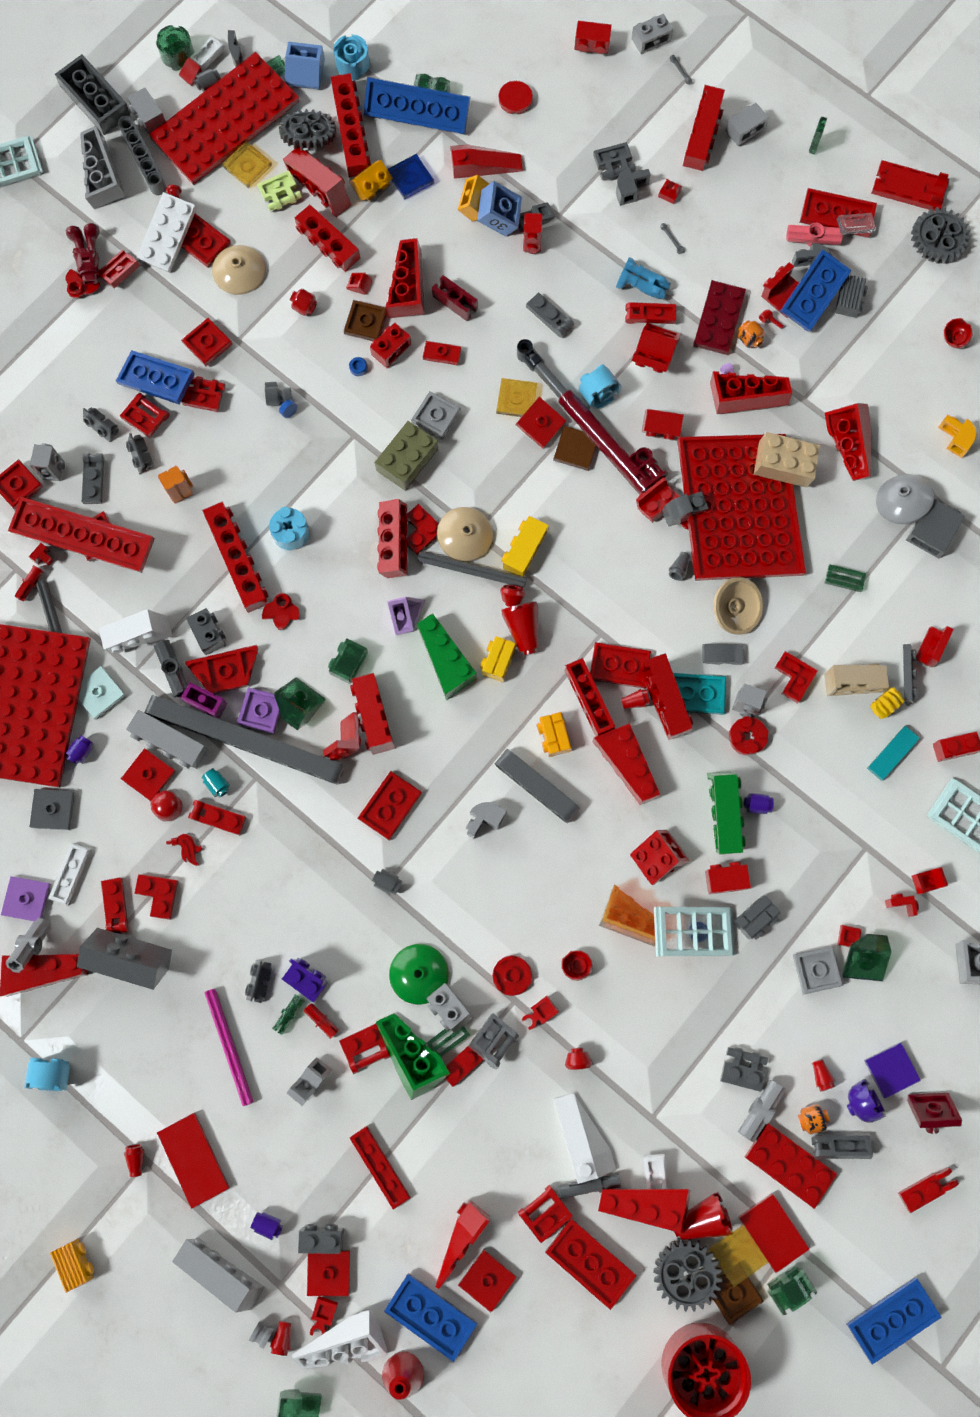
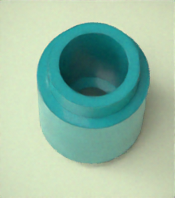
M212 768L202 775L203 784L214 797H223L229 792L230 784L219 771Z

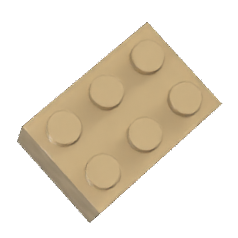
M766 432L759 441L754 475L807 488L815 479L820 445Z

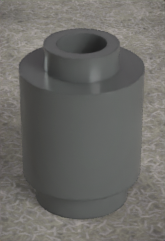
M210 68L197 74L194 82L198 90L204 92L221 78L216 69L212 70Z
M384 869L381 872L377 870L372 879L375 882L374 887L388 894L396 895L402 884V880L398 876Z

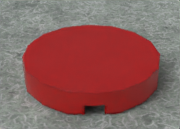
M517 80L509 81L499 90V105L507 113L522 114L532 104V90L524 82Z
M511 955L497 962L493 969L492 977L494 985L504 995L515 996L527 990L531 984L532 973L530 966L524 959Z

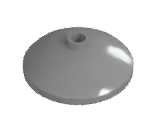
M912 474L898 475L887 480L880 487L876 496V506L880 515L887 521L895 524H911L921 520L930 512L934 504V491L930 483L924 478Z

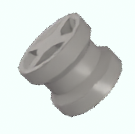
M260 1320L249 1341L259 1343V1346L264 1349L274 1328L265 1326L264 1322Z

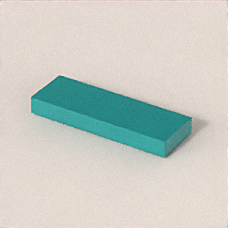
M904 726L871 762L867 769L881 781L884 780L920 738L908 727Z

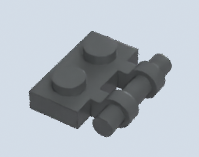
M627 142L593 152L598 170L604 168L606 170L600 173L601 180L607 178L608 180L614 179L615 176H618L628 167H630L631 172L635 171L634 164H627V162L632 161V155ZM619 164H620V166H621L620 168H616V169H613V168H612V166L619 165Z
M728 1047L726 1055L732 1056L733 1060L732 1063L724 1061L720 1081L761 1092L765 1071L757 1070L758 1064L767 1065L768 1057L761 1056L758 1052L749 1053L743 1051L742 1048L736 1047L734 1049ZM740 1060L751 1061L750 1067L739 1065Z

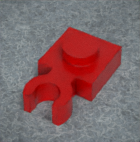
M547 995L531 1007L534 1013L526 1014L523 1016L522 1021L530 1018L532 1025L528 1029L531 1030L537 1026L538 1020L543 1025L559 1013V1010Z
M318 1296L311 1320L316 1321L310 1329L311 1336H313L315 1329H320L322 1335L327 1332L326 1325H332L338 1302Z

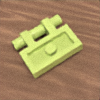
M289 170L257 184L265 202L273 201V203L267 205L270 212L275 209L278 211L282 209V206L289 203L293 204L297 202L296 200L302 198L300 191L292 192V190L297 189V185ZM285 193L287 194L286 197L278 199L279 196Z

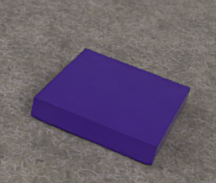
M897 1043L864 1060L883 1098H887L921 1081L902 1043Z

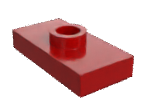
M426 341L423 360L458 366L461 346Z

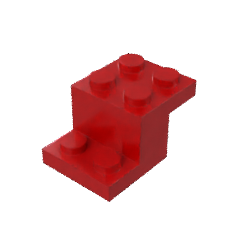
M647 323L642 330L637 349L631 361L635 362V365L639 367H652V370L658 373L667 372L681 334Z

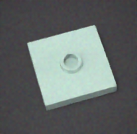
M100 666L82 681L78 700L96 720L126 695Z

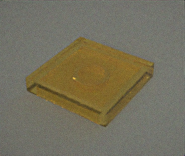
M246 141L222 165L226 171L249 188L272 166V162Z
M501 378L496 414L522 417L535 402L537 383Z
M743 1225L736 1229L733 1235L726 1236L709 1248L710 1252H714V1258L719 1260V1266L733 1287H736L768 1264V1261Z

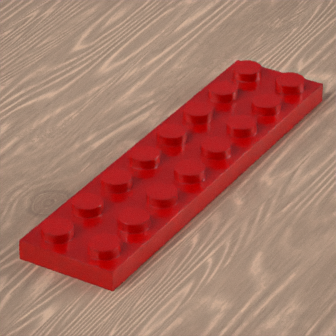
M20 497L8 528L10 533L142 573L155 540L153 536L24 497Z

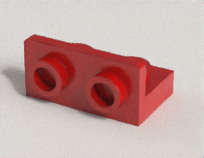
M662 478L660 481H656L646 492L641 493L636 499L638 510L653 523L663 515L662 509L664 506L680 496L668 486L667 480Z
M932 626L929 627L916 654V660L931 668L940 661L954 629L949 626L942 630Z

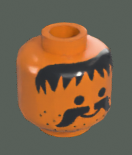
M748 320L738 329V338L747 348H758L764 342L765 331L756 321L750 322Z
M818 1104L801 1109V1114L798 1115L803 1131L810 1135L826 1131L827 1123L830 1122L827 1110H822Z

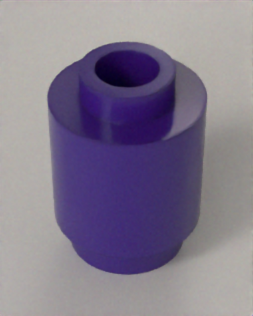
M80 735L66 752L69 755L67 759L76 765L79 762L83 764L92 751L94 743Z
M749 793L747 797H744L743 806L749 813H772L774 799L765 794Z
M257 1212L250 1228L255 1233L273 1240L274 1237H279L283 1225H280V1219L265 1212Z

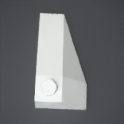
M572 1093L554 1098L577 1183L597 1179L615 1171L616 1167L611 1149L575 1094Z
M368 1310L348 1317L294 1353L292 1359L302 1369L328 1366L332 1361L349 1364V1359L361 1358V1362H367L387 1356L388 1351L379 1321Z

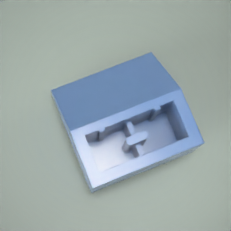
M288 42L285 55V83L288 86L320 88L325 62L322 45Z

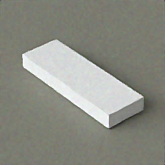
M71 843L48 899L69 905L91 850Z

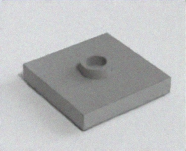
M429 391L411 419V423L443 440L461 412V408Z
M833 946L793 955L803 995L843 986Z

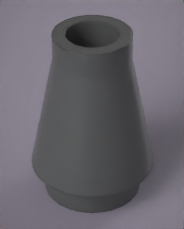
M681 552L669 568V576L672 579L681 581L686 577L690 560L688 553Z

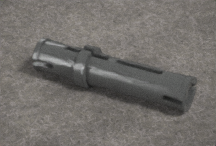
M619 1174L599 1177L579 1184L573 1182L558 1185L560 1199L592 1192L602 1193V1189L621 1188Z

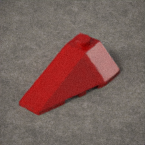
M469 144L450 146L454 179L473 177L475 175L485 176L523 172L521 154Z
M856 403L825 412L827 431L833 437L836 443L835 447L837 451H840L844 459L843 463L852 480L871 477V420L868 404Z
M471 1200L467 1204L463 1202L457 1210L459 1216L457 1217L435 1286L438 1290L456 1267V1262L464 1257L469 1244H474L489 1223L490 1215Z

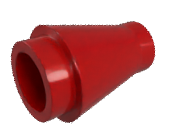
M640 689L621 698L624 709L641 708L650 704L647 690Z
M824 1060L813 1062L816 1087H819L820 1092L836 1087L835 1079Z
M133 1144L125 1147L124 1157L130 1177L142 1175L145 1151L142 1149V1144Z
M279 1321L278 1328L270 1345L272 1354L288 1355V1351L291 1350L292 1323Z

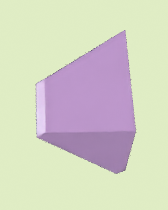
M402 597L387 601L396 635L414 631L426 600Z

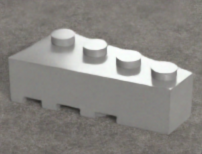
M97 126L81 132V149L84 158L82 163L85 171L84 185L86 186L85 199L93 209H96L126 195L105 137Z
M962 940L955 944L960 984H980V944Z
M199 1238L186 1239L172 1261L235 1313L252 1310L265 1289V1286L222 1258L218 1252L206 1247V1243Z

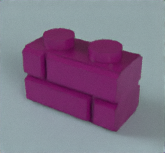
M191 682L181 696V700L185 704L220 719L228 704L223 698L215 696V694Z

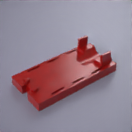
M881 160L876 175L879 178L875 179L871 194L928 210L932 209L935 211L937 207L941 210L944 195L949 184V174L940 172L939 175Z

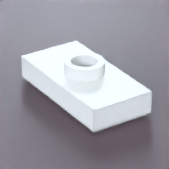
M211 36L190 58L201 67L203 72L225 50V46Z
M644 1155L647 1189H668L665 1155Z

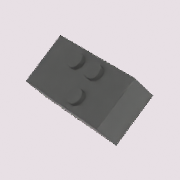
M83 54L55 73L56 79L63 91L90 121L97 126L103 135L117 126L120 118L131 115L127 103Z
M97 927L80 946L77 967L154 990L169 970L172 949Z

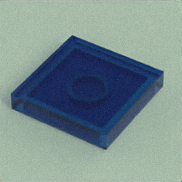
M417 154L387 169L393 177L391 179L404 200L434 184V179Z

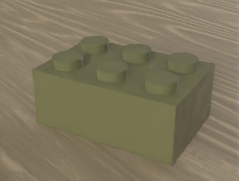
M407 421L374 462L376 471L406 491L438 451V441L410 421Z

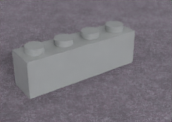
M140 710L136 712L126 728L131 733V738L139 742L143 739L148 742L146 746L155 751L158 748L163 750L164 756L171 760L174 757L181 760L179 764L188 769L191 766L197 769L208 750L199 742Z

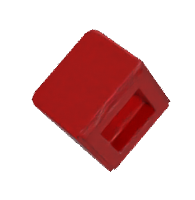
M189 57L183 65L179 76L192 86L195 83L196 75L202 73V70Z
M366 272L352 273L346 289L367 295L372 279Z

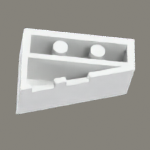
M148 609L99 628L103 649L114 654L173 637L168 616Z

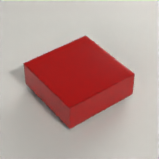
M840 925L837 945L859 949L862 929Z

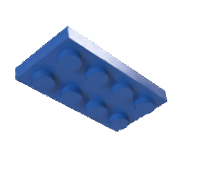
M822 249L780 312L810 332L852 270Z
M131 350L116 382L121 386L180 405L195 373L191 369Z
M409 1273L384 1310L386 1314L453 1362L477 1326L475 1320Z
M913 1278L846 1323L869 1362L873 1365L942 1317L919 1280Z

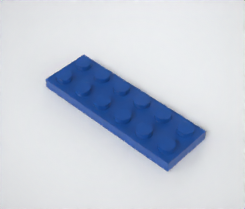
M367 77L363 115L465 134L471 96Z

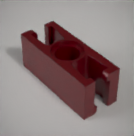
M444 275L440 277L439 288H437L438 284L436 283L432 286V297L464 320L468 321L471 318L470 309L468 307L465 308L463 304L471 307L474 312L478 310V299Z

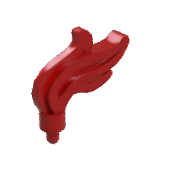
M182 834L176 838H171L170 841H166L167 845L172 844V846L179 845L182 847L181 856L184 862L187 863L186 858H188L192 865L199 866L196 862L195 852H200L202 846H196L191 836Z

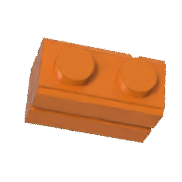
M174 466L168 469V472L164 471L158 475L161 484L173 503L176 504L182 501L183 498L193 495L191 490L193 484L184 469L180 471L179 467Z

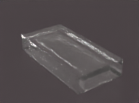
M872 213L839 215L837 218L841 235L871 233L876 230Z

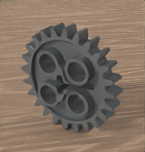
M305 109V112L298 110V113L286 114V118H282V122H279L280 138L283 139V143H288V146L293 145L294 149L300 147V150L307 148L308 151H310V148L317 150L318 146L323 148V144L329 145V142H333V138L336 137L335 121H332V117H327L326 113L321 115V111L315 113L314 109L311 112Z
M937 207L934 212L932 209H929L928 213L923 212L912 227L911 234L913 236L911 241H915L913 247H919L917 253L923 252L922 258L929 256L928 261L934 258L935 263L939 259H941L943 264L947 259L950 262L954 258L958 259L960 254L962 255L966 250L971 238L968 236L970 230L966 229L968 224H963L965 218L959 219V213L953 215V210L951 209L948 213L946 208L940 211ZM944 223H946L947 226L941 236V240L939 241L937 248H935L934 245L936 243V240L940 235V231L943 228Z
M680 1239L679 1245L672 1241V1248H669L667 1245L664 1247L666 1254L659 1252V1257L662 1260L656 1259L655 1261L658 1267L654 1268L653 1273L658 1276L654 1277V1282L660 1283L657 1286V1291H664L661 1296L662 1299L669 1297L668 1305L676 1302L677 1310L680 1305L684 1306L685 1312H687L688 1306H691L693 1312H695L696 1305H699L703 1310L704 1302L711 1305L710 1296L715 1299L717 1298V1293L714 1290H721V1286L716 1283L722 1282V1277L717 1275L722 1272V1269L715 1267L719 1264V1260H712L714 1252L707 1253V1245L701 1249L699 1247L700 1241H697L695 1245H692L691 1239L688 1240L687 1244H684V1241ZM694 1256L697 1258L698 1263L691 1265L688 1263L687 1258ZM676 1265L679 1268V1272L671 1273L668 1267ZM702 1266L705 1267L704 1270H698ZM687 1271L688 1274L692 1273L691 1278H688V1276H684V1272ZM702 1276L708 1282L705 1285H700L696 1279ZM680 1285H685L689 1291L681 1293L677 1288Z

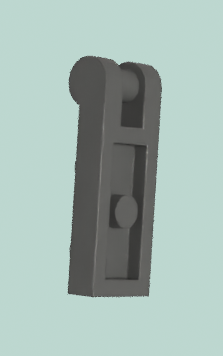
M539 292L526 303V308L560 338L566 334L565 331L567 329H571L574 326V322L570 318L562 314Z
M84 453L81 502L83 504H102L103 453H97L96 455ZM91 463H96V467H91Z
M818 1135L811 1137L812 1145L815 1147L813 1152L815 1160L872 1159L873 1157L870 1136ZM823 1145H828L829 1150H823Z

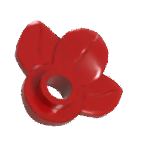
M72 269L67 272L65 277L68 284L67 292L72 298H80L84 294H92L100 286L98 281L96 284L84 285L79 273L77 274Z
M285 593L276 595L273 602L267 603L262 611V619H273L278 630H283L287 627L290 619L298 620L300 615L298 607L292 603L290 596ZM281 601H286L284 606L280 605Z

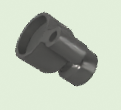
M265 382L266 405H279L281 401L292 400L291 387L280 390L277 382Z

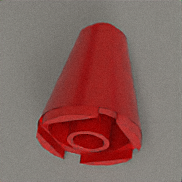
M537 601L502 609L501 615L517 644L519 652H524V655L536 653L535 649L538 648Z
M719 1192L710 1195L688 1210L684 1233L674 1232L676 1237L680 1236L682 1240L733 1235V1227L728 1211L720 1204V1202H723V1199Z
M398 1352L385 1362L382 1371V1381L386 1390L397 1400L411 1397L420 1390L424 1381V1368L414 1354Z

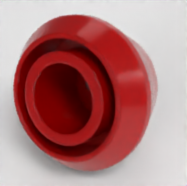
M504 585L500 589L502 601L508 607L519 605L526 595L525 590L516 585Z
M583 1047L571 1048V1052L567 1054L565 1066L568 1070L587 1069L592 1065V1060L588 1052L583 1051Z

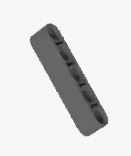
M124 116L120 118L118 126L151 192L154 195H162L166 191V185L139 130L131 117Z
M506 749L494 763L498 769L564 822L569 823L579 811L580 807L509 749Z

